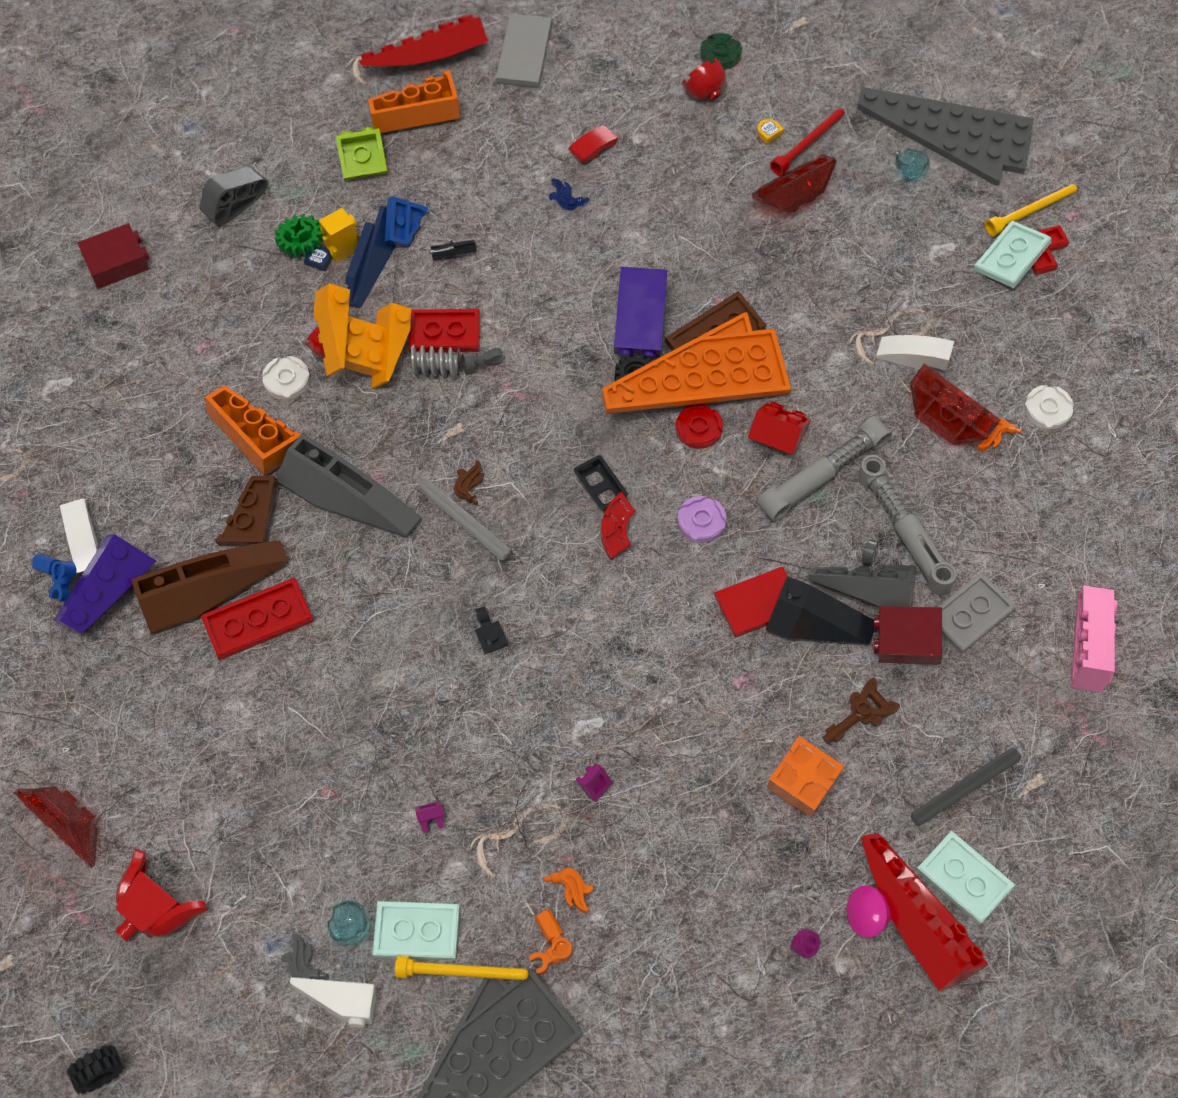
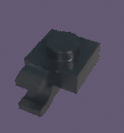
M485 606L475 609L477 620L481 626L475 629V634L484 655L507 647L508 641L499 621L491 623Z

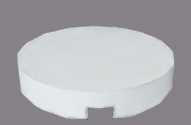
M287 356V358L282 359L281 357L275 358L266 365L262 374L265 390L277 399L289 400L298 397L305 392L310 381L307 365L301 359L293 356Z
M1041 385L1034 388L1028 394L1024 406L1025 413L1029 420L1038 427L1058 429L1065 426L1071 419L1073 400L1060 387L1053 386L1052 388L1047 387V385Z

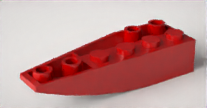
M466 14L458 17V22L454 24L453 21H448L437 25L438 30L433 31V29L421 32L422 36L413 38L411 36L402 39V44L394 46L392 43L381 47L382 51L376 54L373 51L362 54V59L357 62L361 66H401L430 62L488 42L480 16Z
M879 833L864 835L861 840L868 864L878 890L885 896L889 905L891 919L906 945L937 989L942 991L953 988L989 965L984 959L982 950L974 945L968 937L966 928L955 919L892 849L887 840Z

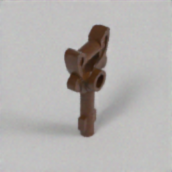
M872 677L863 687L861 694L858 692L851 694L850 702L852 704L850 710L852 714L837 726L832 724L826 729V734L822 738L828 745L833 741L837 743L844 737L843 733L858 721L866 725L871 723L872 726L877 727L881 724L882 718L895 714L899 710L900 704L894 701L887 702L877 691V682ZM869 697L880 709L872 707L867 698Z

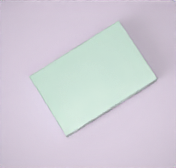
M1011 221L974 265V271L1015 288L1051 244V237Z
M953 831L942 840L916 870L979 926L1015 886L1012 881Z
M378 901L373 957L397 958L398 955L410 956L411 959L456 961L459 904Z

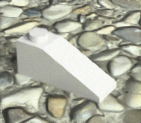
M290 978V984L295 991L340 1020L347 1022L348 1026L364 1028L365 1024H373L377 995L374 984Z

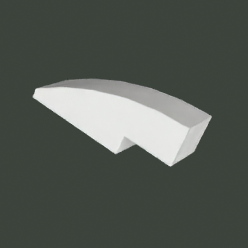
M918 335L885 336L881 338L876 358L922 370L923 365L946 370L954 341Z
M84 498L60 505L73 563L76 566V573L79 575L83 574L99 546Z

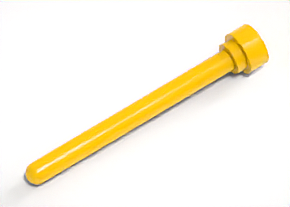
M1071 184L1004 217L994 216L985 221V229L990 236L994 237L1002 233L1003 229L1011 221L1015 222L1075 193L1077 186Z
M401 955L397 956L395 963L396 978L408 979L415 974L526 980L528 978V971L520 968L416 962L410 956Z

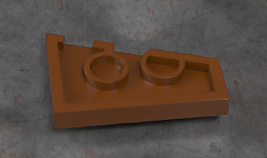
M275 476L250 477L238 499L239 504L235 512L228 517L222 535L219 534L215 541L219 546H246L267 541L277 486Z

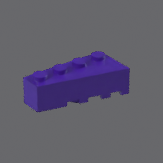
M107 535L53 621L73 633L82 634L133 585L131 579L143 575L156 560L117 535Z

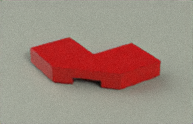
M1060 225L1039 230L1040 233L1051 237V244L1031 267L1035 276L1057 270L1058 264L1051 251L1066 248L1069 245V240Z

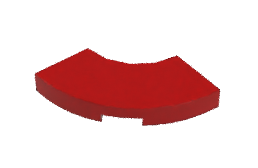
M622 492L616 495L610 502L601 522V541L610 560L631 546L627 537V524L636 511Z

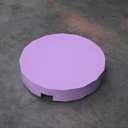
M696 496L682 504L678 512L677 522L679 530L686 538L694 542L705 543L715 540L725 530L727 516L724 507L717 500L708 499L707 496Z

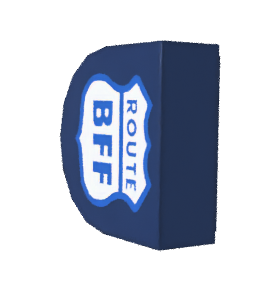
M325 246L321 248L315 247V253L310 251L307 253V256L304 258V264L326 271L331 261L330 251Z

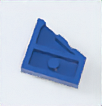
M394 196L389 197L387 200L385 242L401 247L408 246L413 238V233L420 226L419 221L428 212V207Z

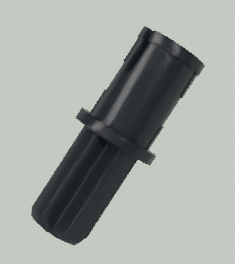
M473 239L453 243V240H451L450 243L430 246L433 261L447 257L456 258V255L472 253L477 250L476 242Z

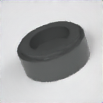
M870 539L867 541L862 555V562L864 564L873 565L878 550V541Z

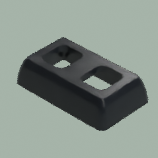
M598 455L574 468L575 475L600 511H605L610 502L607 504L602 503L598 497L599 494L606 490H611L615 496L622 492L627 498V491L602 456ZM599 472L603 481L593 486L590 485L586 480V476Z

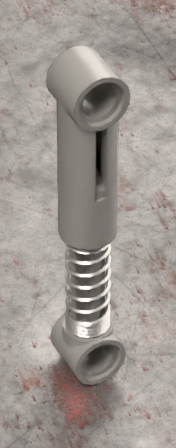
M876 416L870 417L861 425L858 434L853 439H849L843 446H839L833 453H829V456L819 457L777 488L771 487L759 497L757 504L773 521L780 520L789 512L792 506L832 479L839 470V467H844V463L848 464L849 460H854V456L858 457L859 453H864V451L870 448L877 450L884 446L891 438L892 432Z
M877 455L865 457L859 471L860 483L867 488H871L875 495L879 496L878 499L882 501V505L886 506L885 510L889 512L890 517H893L894 529L927 578L929 590L936 595L948 594L956 579L955 568L944 560L916 515L907 512V507L903 506L904 502H900V497L896 496L897 492L893 491L894 486L889 485L890 481L885 472V461ZM937 577H943L947 581H941Z

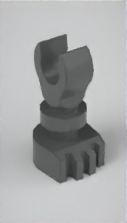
M493 348L483 354L479 352L476 353V356H473L472 352L462 353L461 362L465 375L474 373L475 365L480 367L484 366V363L487 365L502 363L501 357H503L500 348Z

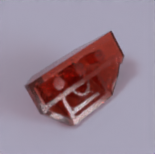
M821 155L815 160L808 161L761 186L751 193V197L787 213L798 210L799 206L816 200L817 196L825 192L837 163L836 158Z
M923 364L910 382L916 418L954 446L987 440L1001 421L986 407L926 364Z
M52 786L21 788L13 792L38 819L90 868L95 866L97 827L92 822L95 817L84 806L79 809L75 805L77 800L67 790L62 793L57 787Z

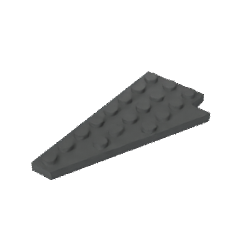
M861 87L857 105L858 110L991 184L999 186L1002 171L1024 174L1034 118Z
M531 968L527 970L528 978L526 980H515L509 985L504 979L483 978L417 1098H507L579 1040L583 1033Z

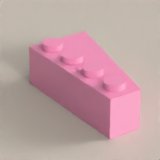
M1083 585L1078 595L1071 679L1072 688L1103 692L1106 685L1111 684L1115 672L1114 635L1116 623H1114V615L1117 610L1114 590Z

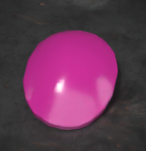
M862 885L849 896L846 913L848 922L855 933L861 937L871 938L887 928L891 917L890 909L885 896L878 889Z

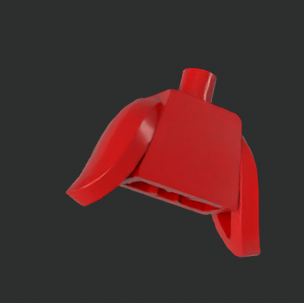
M135 849L116 891V910L126 919L115 932L126 942L130 940L138 929L148 938L168 935L183 927L196 916L208 911L204 901L196 900L179 904L145 875L147 868L146 853L139 849Z

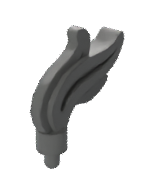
M292 934L294 940L293 952L285 953L281 957L283 962H288L291 976L293 978L317 980L327 978V973H321L320 970L309 967V962L312 958L311 945L307 942L305 949L303 940L298 935Z

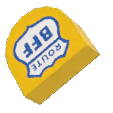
M772 119L760 121L757 127V135L766 144L784 132V128Z

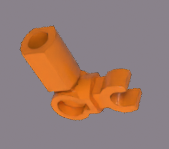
M547 909L535 917V921L547 943H552L551 946L546 948V952H535L529 957L531 963L538 959L543 961V965L535 970L538 975L546 973L549 965L566 962L573 955L572 945L567 939L562 938L564 932L551 909Z

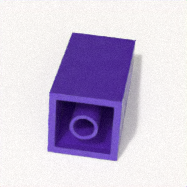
M621 266L614 338V354H618L619 357L625 358V355L629 354L631 358L633 353H637V356L643 354L645 359L650 357L653 360L656 357H661L667 270Z

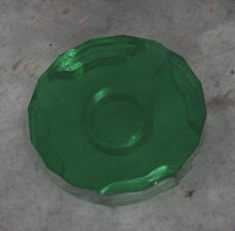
M715 33L709 35L705 41H702L699 55L703 63L710 61L711 64L715 63L714 58H717L724 70L736 66L741 60L742 46L740 41L733 39V36L730 34Z

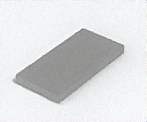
M510 13L496 75V83L539 87L552 18Z

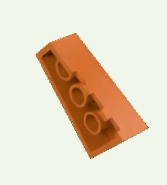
M450 70L443 72V76L438 78L433 76L425 78V82L416 86L413 83L406 85L400 92L393 90L368 99L373 128H379L380 133L460 118L458 96Z
M225 385L205 397L207 415L264 476L282 465L287 450L301 435L297 431L293 432L288 429L286 424L280 420L276 421L269 417L267 412L260 407L258 409L249 404L247 399Z

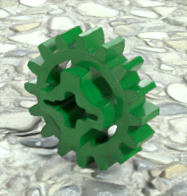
M302 214L300 218L293 215L292 220L285 218L286 223H279L280 230H275L276 244L280 252L285 251L286 256L293 253L295 258L299 254H303L306 257L307 252L315 253V247H322L320 242L323 241L322 237L324 235L320 229L319 219L314 220L313 215L306 218L305 214Z

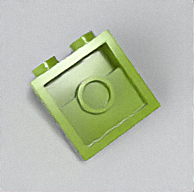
M367 127L355 133L344 131L340 135L335 136L344 181L388 173L379 128Z

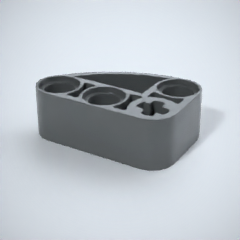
M251 166L211 177L203 187L200 210L217 225L228 222L249 208L263 194L268 186V181Z

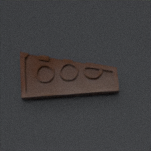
M737 291L667 336L664 342L673 351L745 312L748 313L752 331L765 330L767 325L742 294Z

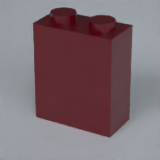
M129 223L77 242L97 289L149 270L146 262L150 260L145 247L140 248L139 244L142 243L139 233L137 230L132 231Z
M880 606L879 615H874V630H879V639H874V654H879V663L941 664L942 607Z

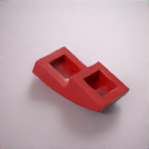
M602 125L580 137L569 146L568 150L584 163L597 158L601 150L616 145L618 137Z

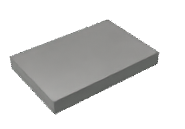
M980 572L938 606L942 607V636L963 654L1013 613L1017 606Z

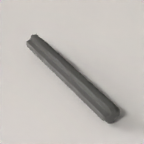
M1014 747L1008 749L913 811L910 816L915 825L921 826L1017 763L1021 759L1020 753Z

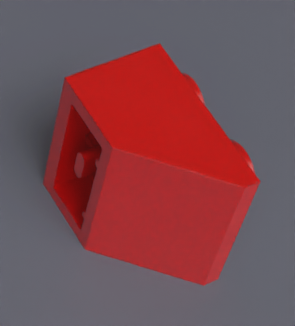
M777 402L764 404L756 412L748 438L793 455L798 450L811 419L807 418L806 414L801 411L792 410L791 412L783 409L784 406Z

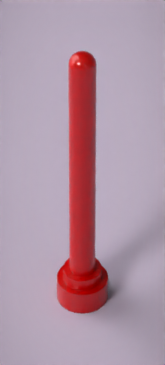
M842 108L837 109L786 155L775 157L770 162L771 170L776 175L782 176L788 171L790 162L844 115V110Z

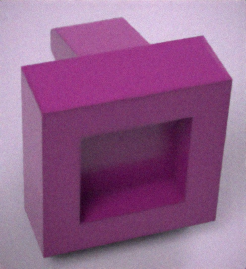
M597 763L592 767H586L587 773L582 778H576L580 788L589 799L595 802L612 784L604 768Z
M441 800L415 807L417 820L424 832H429L427 826L429 819L437 821L439 829L443 828L444 813Z

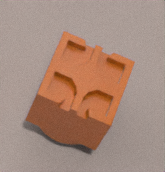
M798 736L789 752L770 777L767 788L779 795L788 805L798 808L812 818L841 775L844 765Z

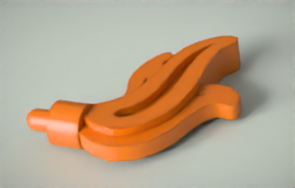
M1002 418L994 419L985 428H977V434L985 437L983 442L978 445V451H985L992 444V448L995 449L1001 443V435L1003 433H1022V429L1016 428V425L1008 423Z
M565 868L560 872L551 873V876L544 877L545 882L552 881V884L561 883L565 886V900L570 907H573L574 903L579 911L588 913L589 908L585 905L583 894H590L593 890V885H586L576 870Z

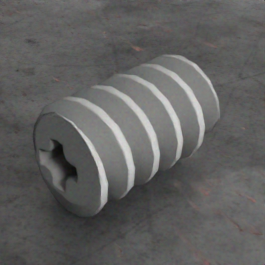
M412 345L410 364L414 375H418L420 370H422L423 375L427 376L431 369L433 376H437L440 371L441 375L446 377L450 371L451 377L455 378L460 368V348L454 354L452 347H449L447 354H444L443 347H440L438 353H435L433 346H430L427 353L423 345H421L419 352H416L415 346Z

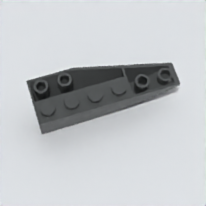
M304 433L287 450L276 477L278 484L315 507L404 537H408L422 520L417 513L374 479Z

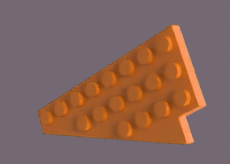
M745 312L603 387L601 395L605 413L609 414L785 395L790 393L791 386L775 329L752 331L748 313Z

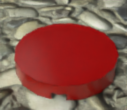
M692 404L685 407L676 419V435L688 447L695 449L708 448L720 439L723 432V421L715 409L712 410L704 404Z

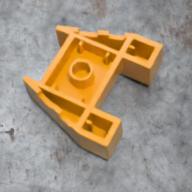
M328 283L315 292L313 313L315 322H318L320 334H318L319 342L323 344L325 353L323 361L327 376L330 377L345 368L372 376V389L389 382L410 331L411 308L391 302L377 310L376 324L348 316L350 289Z

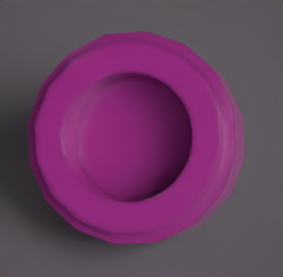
M802 929L793 937L790 946L791 950L804 958H811L820 947V937L810 929Z

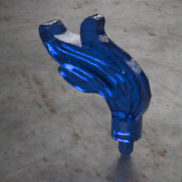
M551 179L552 185L556 188L557 192L550 193L549 200H556L563 209L572 210L590 201L589 198H583L582 196L573 197L571 186L567 182H565L566 187H564L560 180Z

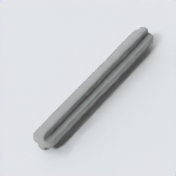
M424 478L418 484L419 490L500 560L504 561L510 556L511 550L428 478Z

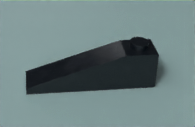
M787 576L765 630L790 640L811 639L817 642L824 640L837 641L843 644L869 645L874 633V619L807 583Z

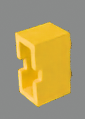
M340 208L320 219L321 232L323 235L326 234L322 237L323 243L330 251V256L334 261L338 263L354 254L360 237L355 229L357 222L352 214L348 215L343 208Z

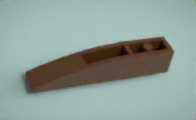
M281 540L202 555L132 578L131 581L151 634L200 618V615L210 612L289 562Z

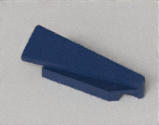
M380 206L375 225L374 223L365 222L348 268L345 284L348 285L347 289H350V307H362L396 247L394 244L385 242L387 208L385 206Z

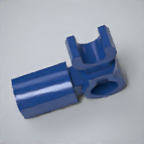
M42 554L35 555L32 568L53 576L52 581L54 585L49 591V598L65 602L70 594L68 586L76 575L75 564L72 561H60Z

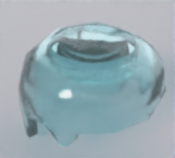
M908 148L903 154H901L900 150L897 151L895 166L898 173L904 178L915 179L927 173L930 160L927 154Z
M345 900L333 907V915L331 920L327 921L329 935L334 942L339 945H355L367 935L370 923L363 905L357 901Z

